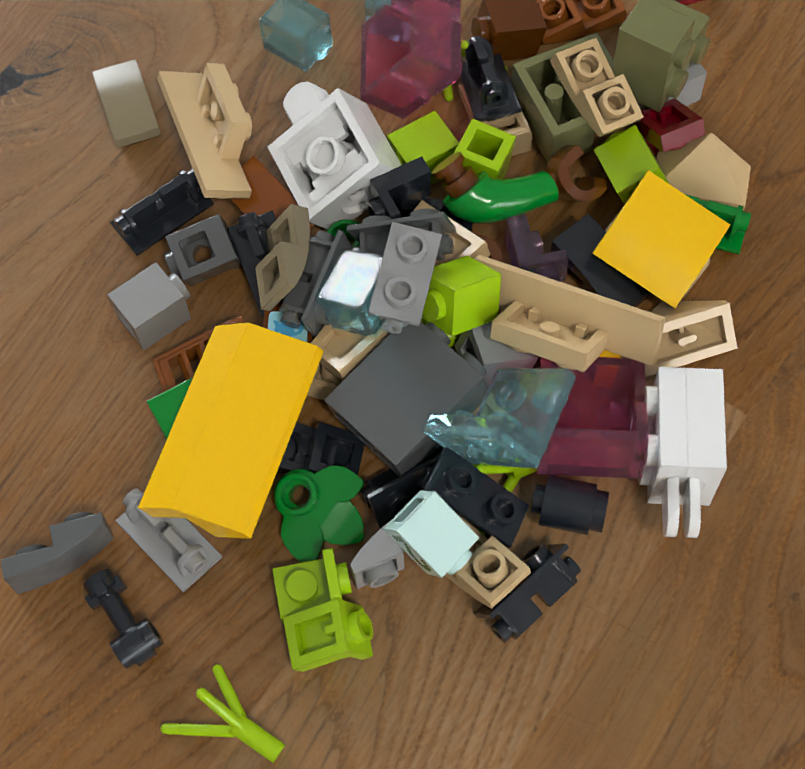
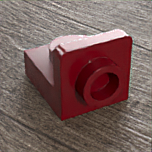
M675 98L666 101L660 112L651 108L642 111L644 117L635 122L636 127L647 142L653 155L657 154L660 150L664 153L681 149L688 142L705 135L703 118Z

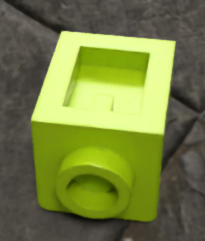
M333 548L322 550L323 559L272 568L282 624H284L283 617L337 598L343 600L342 595L352 593L346 562L336 564Z
M337 598L283 617L292 670L305 672L346 657L364 660L373 656L370 641L373 638V626L368 614L361 605Z

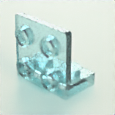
M499 368L491 380L476 415L462 410H457L455 414L431 413L423 432L443 448L448 447L470 464L537 469L547 449L548 442L562 409L567 402L576 375L569 369Z

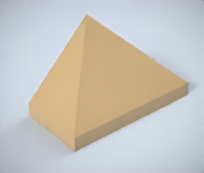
M713 133L690 141L686 146L678 150L666 151L664 153L661 150L658 151L656 160L670 185L682 193L698 197L700 200L708 202L710 200L737 208L738 205H742L744 211L751 166Z
M726 300L680 301L676 308H673L664 301L658 304L651 313L666 318L657 362L654 366L640 362L641 371L645 377L657 374L659 367L676 368L737 349L730 303Z

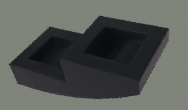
M588 213L552 240L551 251L584 282L583 290L633 307H637L651 295V292L592 253L606 232Z
M321 422L314 428L296 423L277 473L285 475L292 470L302 469L315 474L329 466H341L358 475L365 445L347 430Z

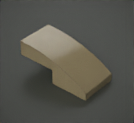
M136 59L93 72L117 148L161 135Z
M290 204L266 230L269 253L255 267L262 310L271 311L296 286L303 273L310 243V221L308 208Z

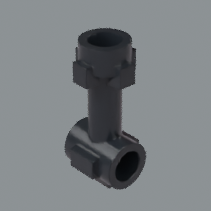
M111 569L101 570L89 577L83 584L88 594L84 598L93 610L102 606L118 632L119 636L110 642V646L122 665L127 669L134 664L140 667L156 656L157 652L155 650L163 645L164 642L157 629L147 617L138 623L136 622L120 596V593L127 588L123 579L118 574L115 576Z

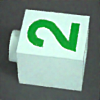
M420 490L383 529L426 574L441 578L446 573L449 575L456 573L469 561L472 556L469 548L479 539L477 534L435 491Z

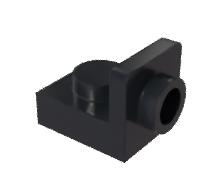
M422 156L370 179L371 199L366 201L370 216H387L391 219L401 218L400 209H413L418 206L421 200L424 201L427 197L431 196V170Z

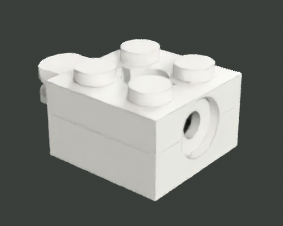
M310 82L298 83L289 90L283 101V107L293 126L272 142L268 149L298 205L308 208L310 223L329 229L337 221L344 219L353 221L367 210L366 201L371 199L370 179L401 166V163L366 103L339 88L329 95L326 90Z
M659 367L654 385L645 386L643 407H639L638 437L645 438L644 454L639 456L638 482L639 485H647V503L662 504L664 537L677 536L680 505H682L685 538H697L701 525V505L710 506L727 469L723 369Z

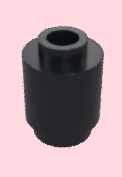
M548 474L547 484L536 483L530 513L540 515L539 526L588 535L589 530L602 533L609 492L598 490L595 483Z

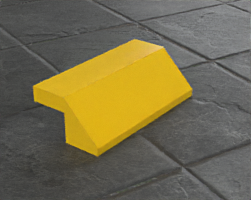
M249 322L215 326L138 508L152 517L187 518L215 537L251 539L324 351L311 343Z

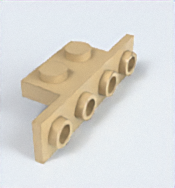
M206 63L203 75L202 73L159 71L157 80L204 198H250L252 190L239 162V157L244 141H248L251 136L252 121L250 114L245 112L239 99L237 85L232 83L225 65Z
M479 254L474 258L501 273L499 313L501 314L492 321L490 339L509 345L511 349L517 352L531 353L551 360L564 369L585 372L604 350L650 366H654L657 362L666 317Z

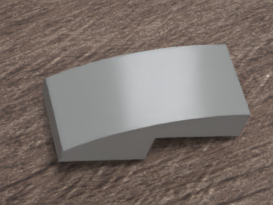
M387 524L369 539L350 564L353 581L357 589L368 584L370 588L384 586L398 577V571L405 569L402 548L383 530Z

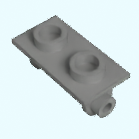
M392 222L368 314L379 316V319L383 322L381 327L384 331L399 334L402 332V328L409 324L419 327L442 234Z
M138 488L130 491L123 500V504L127 507L126 511L115 521L184 593L222 558V555L186 518L152 517L140 510L138 506L144 492L142 493Z

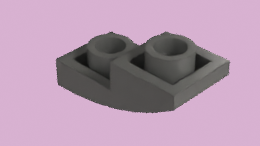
M79 512L66 517L63 523L49 526L53 546L30 545L19 549L15 556L0 559L4 580L17 594H21L54 582L84 565L114 539L112 529L103 514Z

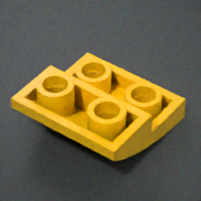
M648 170L592 253L673 308H676L714 252L730 224Z

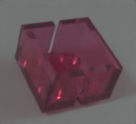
M391 0V6L386 4L362 24L360 100L405 119L418 108L424 106L432 95L436 96L460 78L462 71L461 0Z
M541 357L537 390V474L642 478L647 445L649 443L648 415L646 403H644L646 396L644 363L630 358L598 357L585 372L564 369L555 362Z

